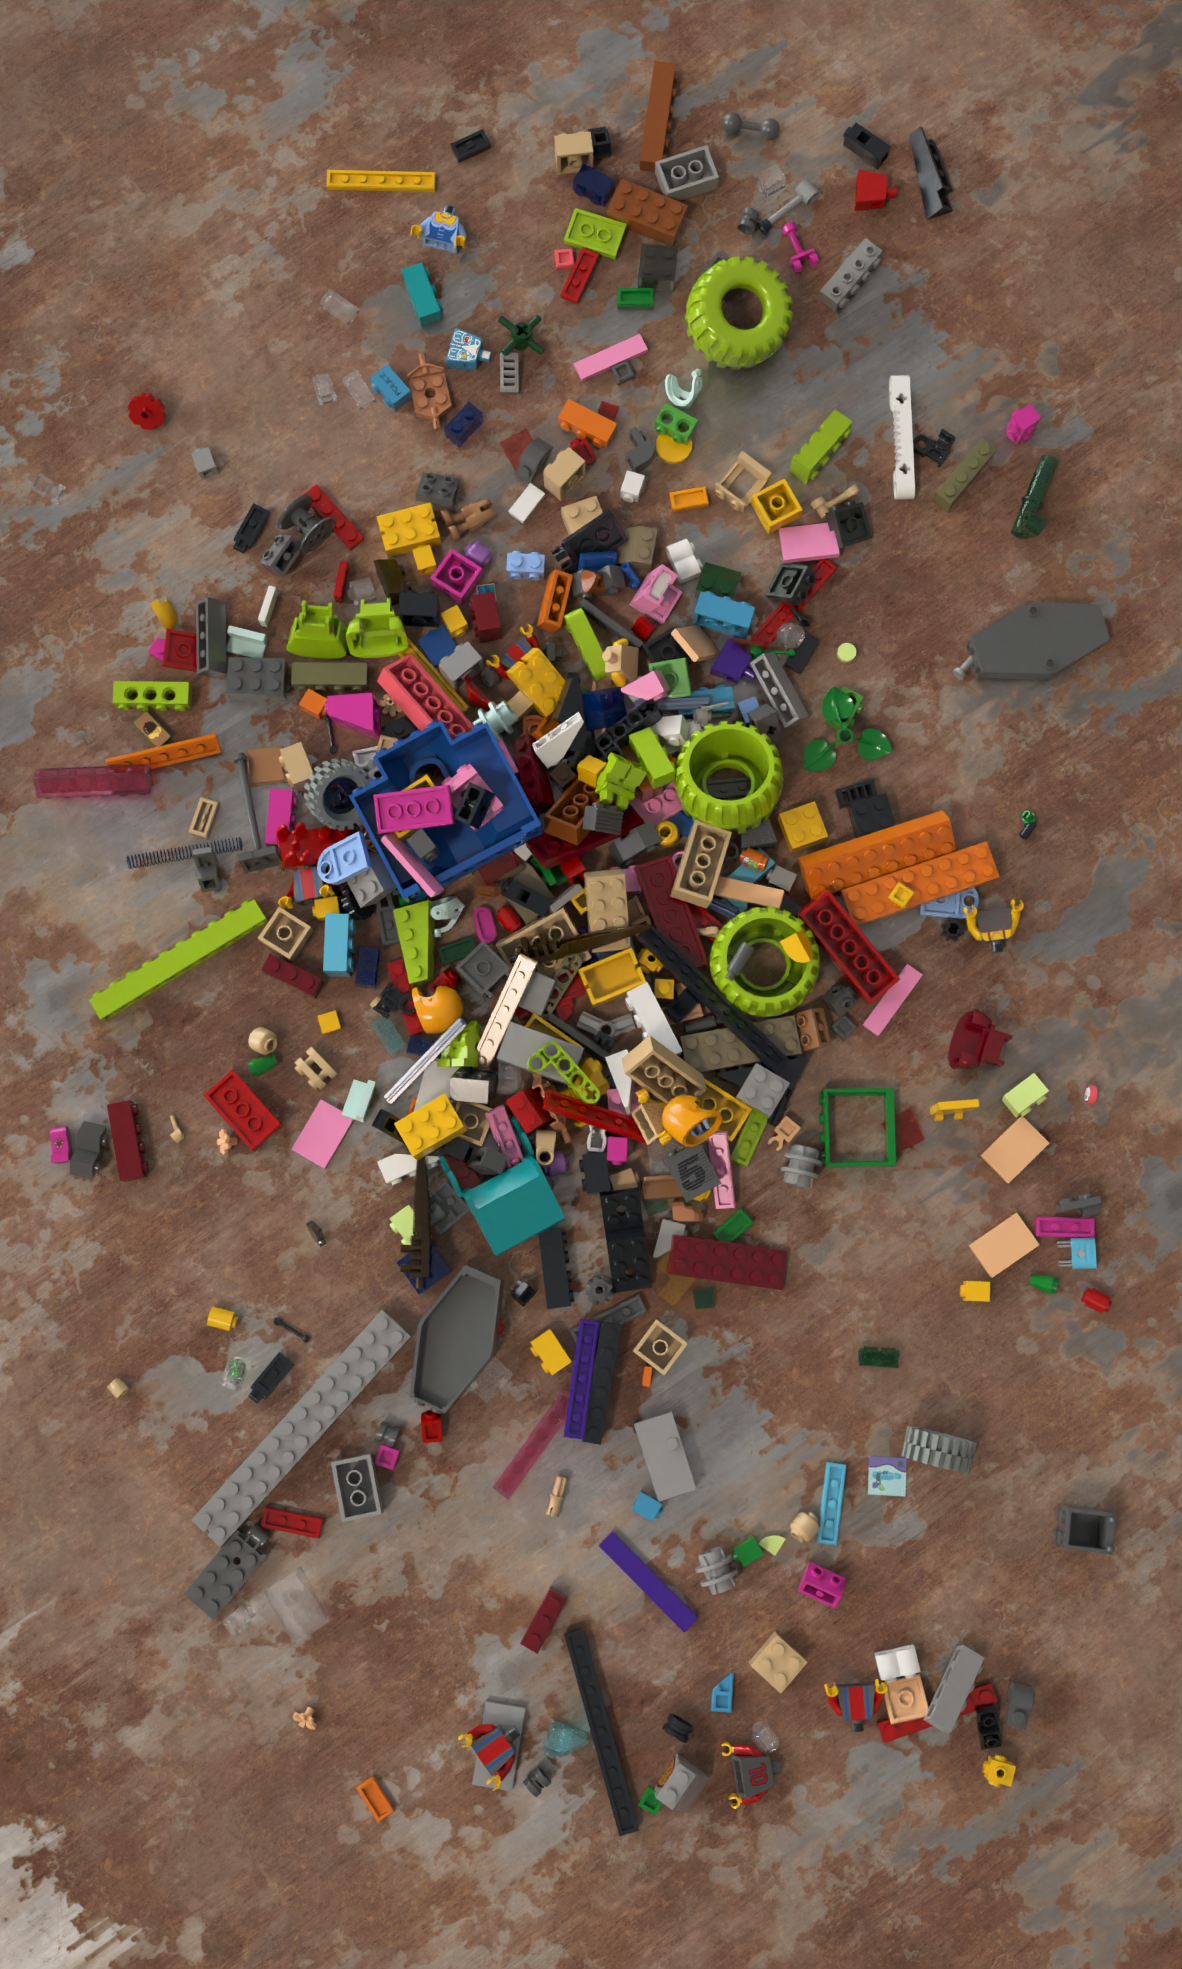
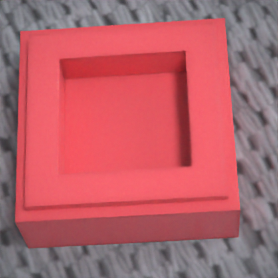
M573 249L554 250L556 270L572 269L574 266Z

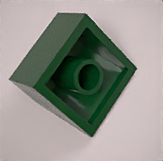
M705 562L696 587L695 598H699L700 592L710 591L718 597L723 598L726 596L733 599L741 572Z

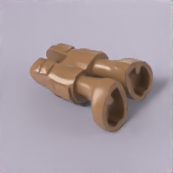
M489 498L475 503H468L460 507L459 513L450 514L446 509L440 511L446 529H448L453 542L458 541L460 535L469 529L472 532L481 528L485 523L497 516L494 508L489 509L492 506ZM462 520L466 521L460 525H454Z

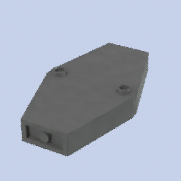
M1032 602L1025 604L972 636L967 643V652L972 656V668L975 673L977 672L978 678L1045 680L1052 678L1106 645L1110 640V636L1099 604Z
M464 1265L422 1317L417 1331L409 1396L415 1399L414 1403L420 1406H425L426 1404L432 1407L431 1410L441 1415L450 1412L492 1360L497 1348L505 1280L472 1265Z

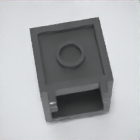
M484 941L455 967L458 975L484 1001L488 998L491 1000L494 998L493 993L508 980L511 973L510 967Z
M1059 1504V1509L1056 1508L1055 1520L1058 1521L1057 1529H1054L1053 1533L1056 1545L1064 1549L1113 1555V1552H1115L1113 1545L1115 1523H1117L1116 1513L1105 1509Z

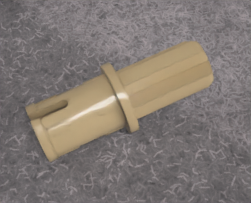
M556 1477L553 1491L549 1494L551 1498L546 1512L547 1515L551 1514L553 1517H559L562 1500H565L563 1495L567 1484L566 1477Z

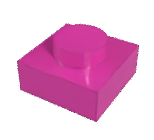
M157 637L148 653L162 662L165 641Z
M381 1444L374 1464L394 1470L400 1450Z

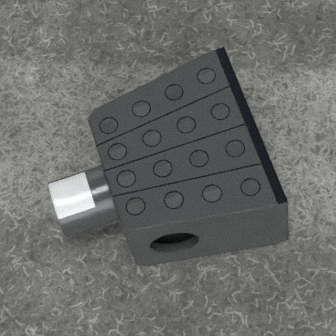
M769 818L767 820L762 819L760 826L752 829L748 827L745 833L740 834L741 853L743 849L747 850L748 847L754 850L759 848L764 850L776 848L778 844Z

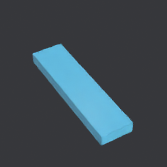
M826 1462L819 1516L820 1530L817 1533V1543L837 1546L846 1464Z

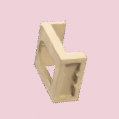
M742 451L738 456L737 462L719 483H715V494L720 499L727 500L733 509L744 513L751 503L752 495L761 491L771 479L772 472ZM745 469L758 480L740 500L728 491V488Z

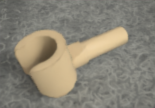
M171 1115L170 1119L175 1131L170 1136L178 1143L184 1138V1134L179 1129L175 1116Z

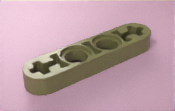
M579 953L566 956L552 979L557 980L554 988L558 990L559 996L555 999H549V1002L554 1003V1005L552 1006L549 1003L547 1006V1011L549 1012H544L543 1016H539L542 1019H546L552 1014L580 968L582 957ZM576 956L579 963L572 965L571 970H574V972L571 973L568 969L563 968V965L568 967L570 964L568 958ZM566 972L569 975L568 981L560 982L558 974Z

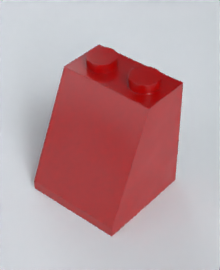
M539 1087L523 1089L505 1101L528 1137L536 1133V1129L540 1130L555 1120L551 1117L548 1110L542 1109L544 1099L540 1094L541 1088Z

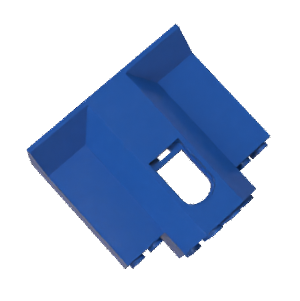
M436 720L427 725L428 728L412 732L410 734L411 737L405 740H397L389 749H380L376 752V756L373 759L383 778L373 779L369 782L370 785L365 788H356L352 791L353 794L349 796L399 893L410 905L425 898L428 894L381 842V838L390 833L378 834L373 795L402 791L416 782V773L422 766L427 764L437 765L446 779L449 776L451 778L457 774L456 771L462 765L466 764L467 766L471 764L505 807L504 810L476 832L470 825L455 818V824L422 828L441 851L438 853V858L431 863L429 861L426 863L422 861L406 841L407 839L402 841L442 887L526 844V841L545 833L487 722L485 724L483 722L476 724L472 727L473 730L468 733L461 732L455 736V740H452L442 720L439 722ZM453 805V812L455 815L457 809Z

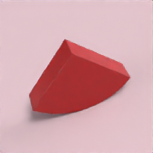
M572 999L555 1007L558 1018L564 1022L572 1015Z

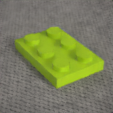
M575 208L564 237V244L579 249L583 247L599 255L616 259L627 224Z

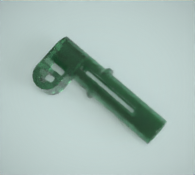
M1048 455L1040 457L1025 497L1021 498L1022 504L1011 529V534L1017 538L1028 539L1038 536L1045 527L1046 520L1040 517L1038 512L1044 506V497L1058 465V461L1054 457Z

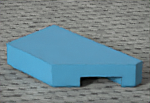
M733 1673L728 1674L712 1689L711 1711L732 1712Z

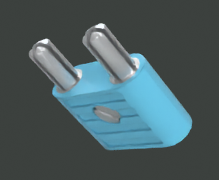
M1095 1237L1070 1238V1241H1057V1244H1071L1057 1245L1058 1248L1071 1247V1260L1058 1261V1263L1072 1264L1058 1265L1059 1267H1072V1270L1097 1269Z

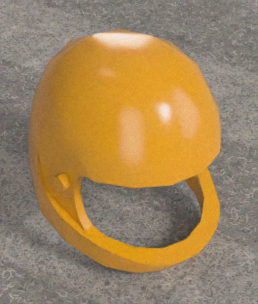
M438 986L435 994L431 997H423L418 987L412 989L415 1009L421 1025L427 1034L445 1032L458 1018H462V999L454 989L447 986Z
M682 1094L671 1099L663 1109L662 1124L677 1142L685 1147H693L708 1140L716 1133L722 1123V1116L719 1111L700 1108L701 1100L699 1098ZM717 1116L714 1125L702 1135L694 1136L689 1133L700 1122Z

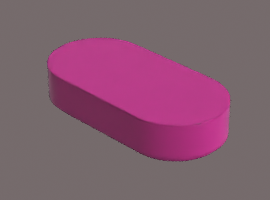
M479 907L473 914L477 934L481 942L484 941L489 945L497 939L493 915L489 908Z

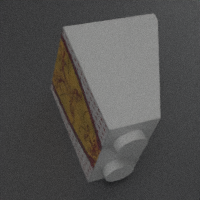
M677 1753L654 1786L655 1798L673 1811L688 1812L711 1777Z

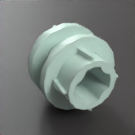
M505 700L498 705L490 701L488 705L491 710L486 713L483 709H479L478 714L480 718L475 720L473 724L475 726L478 723L483 722L485 724L487 722L496 740H503L501 732L505 730L509 734L513 733L511 725L517 722L518 718Z

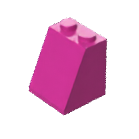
M373 693L327 696L325 712L336 725L377 740L380 739V702Z

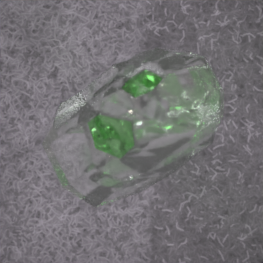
M235 1356L229 1360L220 1386L237 1391L241 1390L247 1372L246 1363L242 1358Z

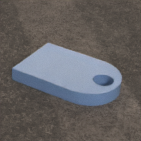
M358 831L322 852L318 860L317 870L319 877L324 882L338 885L372 868L364 834ZM328 865H330V870L326 874L325 869Z
M973 888L920 906L919 916L958 920L966 919L967 915L964 913L963 908L966 907L968 912H971L972 906H966L964 898L967 896L973 898V906L977 909L979 904L978 893Z

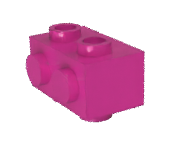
M1028 404L1023 409L1018 408L1012 413V418L1008 421L1009 425L1006 429L1008 438L1018 445L1022 441L1024 443L1033 436L1032 434L1035 432L1042 417L1031 404Z
M809 1562L802 1574L798 1592L835 1608L842 1597L846 1578Z

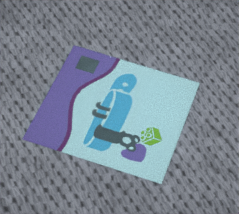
M869 1456L868 1494L905 1496L907 1458Z

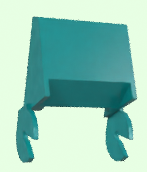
M515 1116L510 1118V1121L526 1151L523 1153L524 1158L521 1159L522 1162L473 1189L470 1187L466 1189L459 1187L442 1155L438 1156L439 1162L454 1191L460 1198L463 1197L496 1258L565 1221V1216L539 1163L534 1159L535 1154L525 1132L522 1133Z

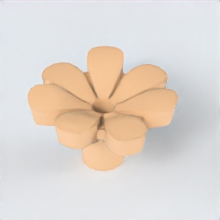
M388 694L383 696L384 701H380V707H384L382 710L384 715L390 712V716L395 717L396 711L399 713L403 712Z
M221 1129L219 1132L221 1139H217V1145H221L220 1152L224 1155L228 1153V1149H231V1145H237V1138H230L227 1130Z
M307 1707L305 1713L295 1712L293 1714V1719L299 1722L298 1725L304 1728L306 1725L308 1729H316L317 1724L314 1723L315 1719L312 1718L314 1709L311 1707Z

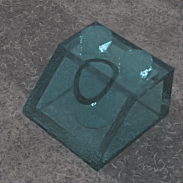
M550 1719L543 1740L542 1751L551 1758H556V1756L563 1757L587 1745L589 1732Z

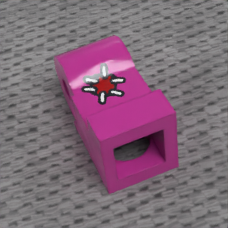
M67 1126L51 1128V1163L70 1162L73 1154L69 1128Z

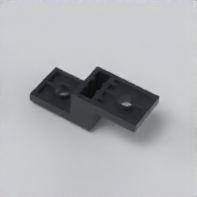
M638 1187L599 1193L614 1293L652 1288ZM619 1206H625L627 1208L624 1212H618L616 1210ZM630 1268L636 1270L635 1273L631 1275L625 1273V1271Z

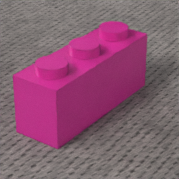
M270 788L265 845L267 847L275 846L278 848L276 831L281 825L285 824L290 832L292 831V826L296 825L294 807L298 805V796H295L293 790Z

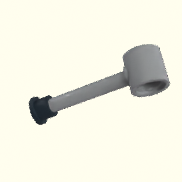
M809 179L803 180L796 187L795 193L797 196L769 219H764L762 222L759 221L757 223L759 230L764 235L768 234V230L772 228L775 222L799 203L804 202L809 206L817 200L820 191Z

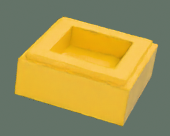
M898 882L888 896V899L904 909L915 892Z
M336 1010L317 1016L323 1035L341 1030Z

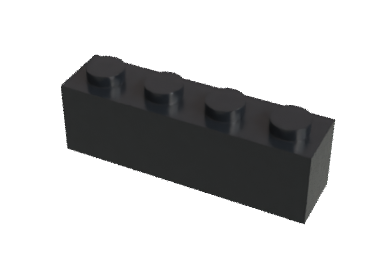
M561 1228L548 1229L538 1235L547 1309L571 1306V1302H574L573 1290H569L568 1286L572 1279L571 1271L566 1270V1263H569L568 1251H564L563 1243H567L566 1231L562 1232Z

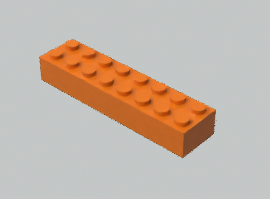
M941 810L798 857L805 889L812 900L823 890H829L831 893L956 852L951 821L945 812Z
M986 841L843 889L840 892V897L845 911L856 925L861 927L997 881L1000 876ZM898 882L915 892L904 909L888 899V896Z

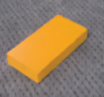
M706 486L669 492L672 512L709 506Z

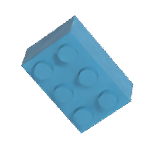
M710 591L700 592L694 611L693 624L746 640L755 607L747 602H735L730 597H718Z

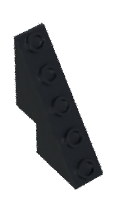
M568 672L551 720L562 724L579 712L584 723L567 751L572 754L579 751L585 758L590 755L598 759L599 751L593 740L595 738L594 731L590 728L589 724L590 715L584 705L585 695L579 685L581 683L580 676L576 672Z
M804 1054L792 1056L793 1059L788 1060L776 1073L777 1076L790 1083L787 1088L788 1092L793 1091L808 1060V1057H804ZM762 1061L757 1062V1064L771 1071ZM740 1065L736 1066V1070L729 1071L728 1068L717 1070L716 1077L741 1089L753 1067Z

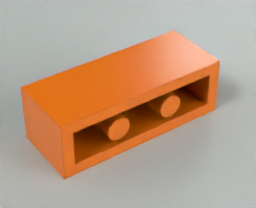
M570 399L567 400L558 416V425H560L561 429L575 433L580 439L591 441L598 448L603 447L607 449L617 432V423Z
M557 569L548 575L537 628L551 633L561 628L573 575Z

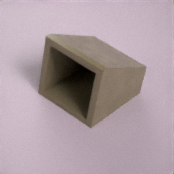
M523 860L519 861L492 883L501 893L502 883L511 877L548 898L555 899L532 866ZM504 897L526 924L539 918L537 913Z

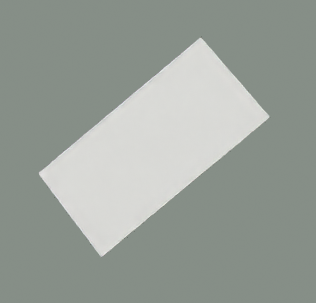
M433 1061L424 1071L414 1111L444 1093L450 1099V1077L458 1068L437 1067V1061Z

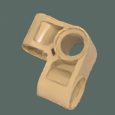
M536 1129V1161L541 1168H547L553 1163L556 1130ZM541 1154H548L550 1160L544 1163L540 1161L539 1156Z

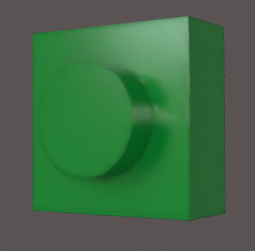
M649 1785L638 1802V1806L656 1816L663 1804L655 1798V1789Z

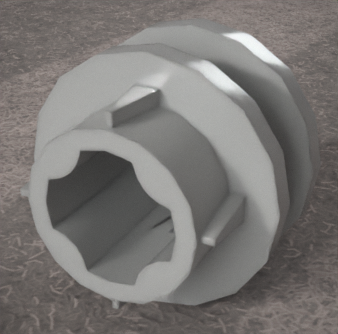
M801 1145L791 1146L789 1154L785 1153L783 1157L790 1160L789 1166L781 1167L780 1170L785 1173L783 1182L797 1187L812 1188L813 1180L819 1179V1175L813 1173L814 1166L822 1165V1162L818 1160L819 1151Z
M720 1546L698 1555L700 1565L695 1568L696 1573L704 1572L706 1577L700 1581L702 1587L708 1586L711 1594L715 1595L736 1586L733 1576L738 1574L737 1568L730 1569L728 1563L733 1560L732 1554L725 1555Z

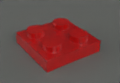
M167 628L162 667L197 672L196 633Z

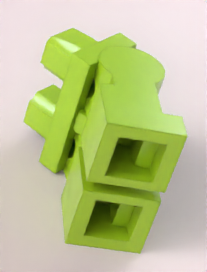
M610 752L607 758L609 761L603 772L598 776V787H596L595 793L600 795V803L609 805L614 800L616 801L615 807H617V810L624 811L628 808L629 801L634 799L635 789L637 786H640L647 771L640 764Z
M471 1021L441 1052V1059L437 1060V1067H478V1051L475 1050V1045L481 1039L478 1033L482 1029L478 1021Z

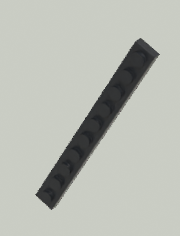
M650 923V928L640 932L636 938L776 1074L789 1059Z
M584 1628L566 1632L564 1636L619 1836L639 1831Z

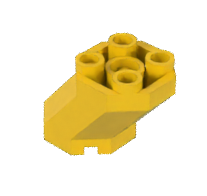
M589 1057L580 1060L578 1067L598 1088L600 1096L606 1094V1089L610 1088V1085L601 1073L602 1066L598 1060L594 1061ZM575 1075L573 1084L579 1086L582 1083V1078L579 1075ZM587 1083L584 1087L579 1089L580 1092L582 1090H585L588 1093V1095L586 1096L587 1099H594V1097L592 1096L594 1092H589L585 1088L588 1087ZM569 1086L561 1091V1094L581 1100ZM577 1120L573 1122L577 1127L586 1125V1123Z

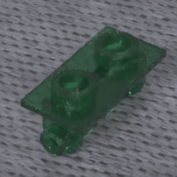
M863 1346V1348L858 1350L859 1366L899 1368L898 1358L900 1351L896 1350V1348H882L881 1351H878V1347Z

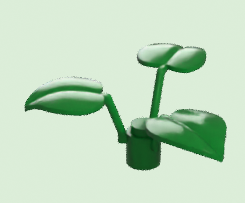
M832 687L824 697L822 713L827 721L832 722L838 719L841 729L837 732V740L829 746L823 740H813L807 745L804 752V769L808 771H822L831 767L836 760V753L831 748L840 742L846 744L852 740L859 741L858 752L866 760L879 759L891 753L892 748L886 736L877 729H865L862 732V737L858 738L853 736L850 729L844 727L841 718H848L852 714L854 708L853 701L846 693L837 687Z

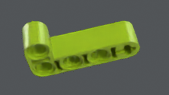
M582 608L564 615L563 623L568 633L572 634L593 680L597 682L608 677L605 673V661L602 658L603 651Z
M547 1042L527 1060V1068L533 1073L542 1071L550 1064L584 1103L593 1104L599 1100L600 1091L557 1042ZM548 1045L555 1047L556 1053L554 1056H549L546 1053ZM533 1058L541 1061L539 1069L532 1067L531 1061ZM561 1060H566L569 1063L567 1071L560 1069L559 1063ZM574 1075H579L582 1078V1083L579 1086L572 1082ZM587 1083L588 1087L585 1088L589 1092H594V1094L592 1095L594 1099H587L586 1096L588 1095V1093L585 1090H582L580 1092L579 1089L584 1087Z

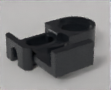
M943 428L938 435L940 437L938 441H932L924 435L915 437L913 451L922 458L924 456L929 457L938 463L937 467L942 466L944 460L948 457V450L956 439L954 435ZM923 441L926 447L919 449L916 447V442Z
M389 982L381 992V996L384 999L381 998L377 1005L373 1007V1010L386 1019L390 1017V1011L396 1009L395 1006L406 1015L416 1013L415 1007L412 1011L404 1009L405 1002L413 1001V997L408 993L404 995L392 986V982Z

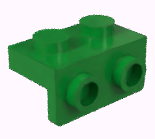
M532 854L533 859L530 861L535 870L539 869L542 874L540 876L541 880L546 886L548 885L550 890L567 881L559 865L545 870Z

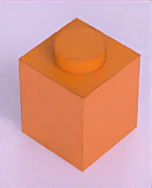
M308 688L299 703L301 710L319 720L327 715L325 712L327 698Z

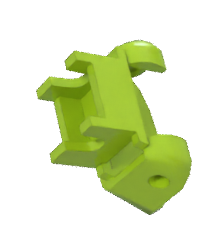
M391 597L387 598V603L365 604V600H361L360 614H356V619H352L346 632V640L351 655L360 658H381L399 655L409 649L402 621L399 616H395L394 610L391 609ZM360 621H362L363 629H360Z
M302 600V612L293 621L287 643V651L294 655L318 659H338L344 657L348 645L346 640L347 627L342 621H338L337 615H334L333 603L329 602L328 607L307 605L306 600ZM333 621L335 633H331Z

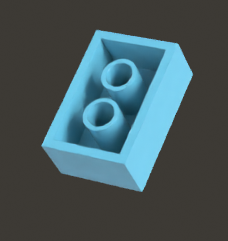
M325 914L323 971L328 977H351V972H354L355 962L352 960V953H355V942H353L352 936L356 934V923H354V919L349 914Z

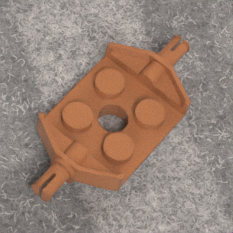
M419 353L420 365L408 374L415 413L417 417L431 420L434 431H438V425L440 431L442 430L440 418L452 410L444 367L427 363L426 353H422L423 359L421 353ZM428 391L435 392L433 398H427L425 395Z
M532 1073L534 1077L532 1088H541L540 1094L543 1099L547 1089L557 1092L554 1081ZM549 1111L551 1117L556 1119L550 1126L562 1135L565 1144L572 1142L573 1140L568 1132L570 1130V1118Z

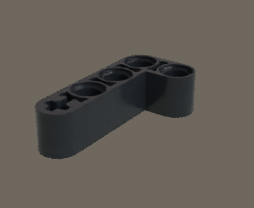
M652 699L645 701L597 737L596 746L607 762L609 761L607 758L610 752L626 759L621 749L629 744V735L648 727L651 728L662 719L663 713L658 703Z

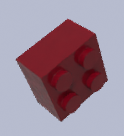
M494 591L471 595L473 602H469L475 637L480 638V643L502 639Z

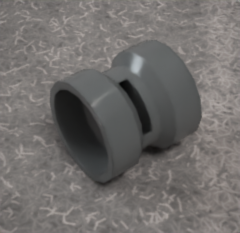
M743 208L741 220H739L737 225L738 230L745 234H753L756 228L755 222L759 219V212L753 208Z
M382 1421L374 1440L379 1442L385 1440L384 1442L393 1448L401 1429L397 1427L389 1428L388 1423Z
M540 1767L534 1770L531 1777H527L523 1781L526 1788L535 1797L541 1794V1790L544 1787H548L552 1783L548 1775Z

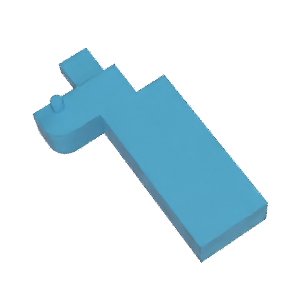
M761 848L757 850L759 852L766 854ZM769 857L764 872L760 870L758 872L740 865L727 878L756 884L770 869L775 867V862ZM728 898L721 900L739 909V913L748 910V905L745 902Z

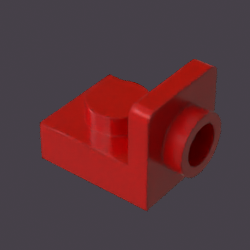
M576 438L570 442L571 446L569 447L585 460V466L596 460L586 439L580 440V438Z
M448 967L428 988L435 994L438 986H447L453 989L462 980L455 970Z
M432 1410L422 1412L421 1429L423 1443L443 1442L441 1414L435 1413Z

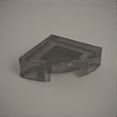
M312 1220L306 1223L311 1236L319 1247L325 1245L326 1241L322 1229Z

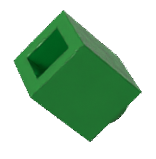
M753 1535L732 1548L735 1552L732 1554L738 1565L742 1563L744 1568L764 1555Z

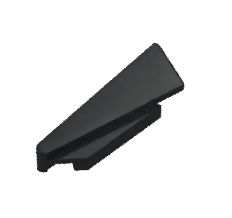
M920 126L909 137L925 216L927 219L953 211L946 196L953 190L936 143L932 139L927 141L924 130Z

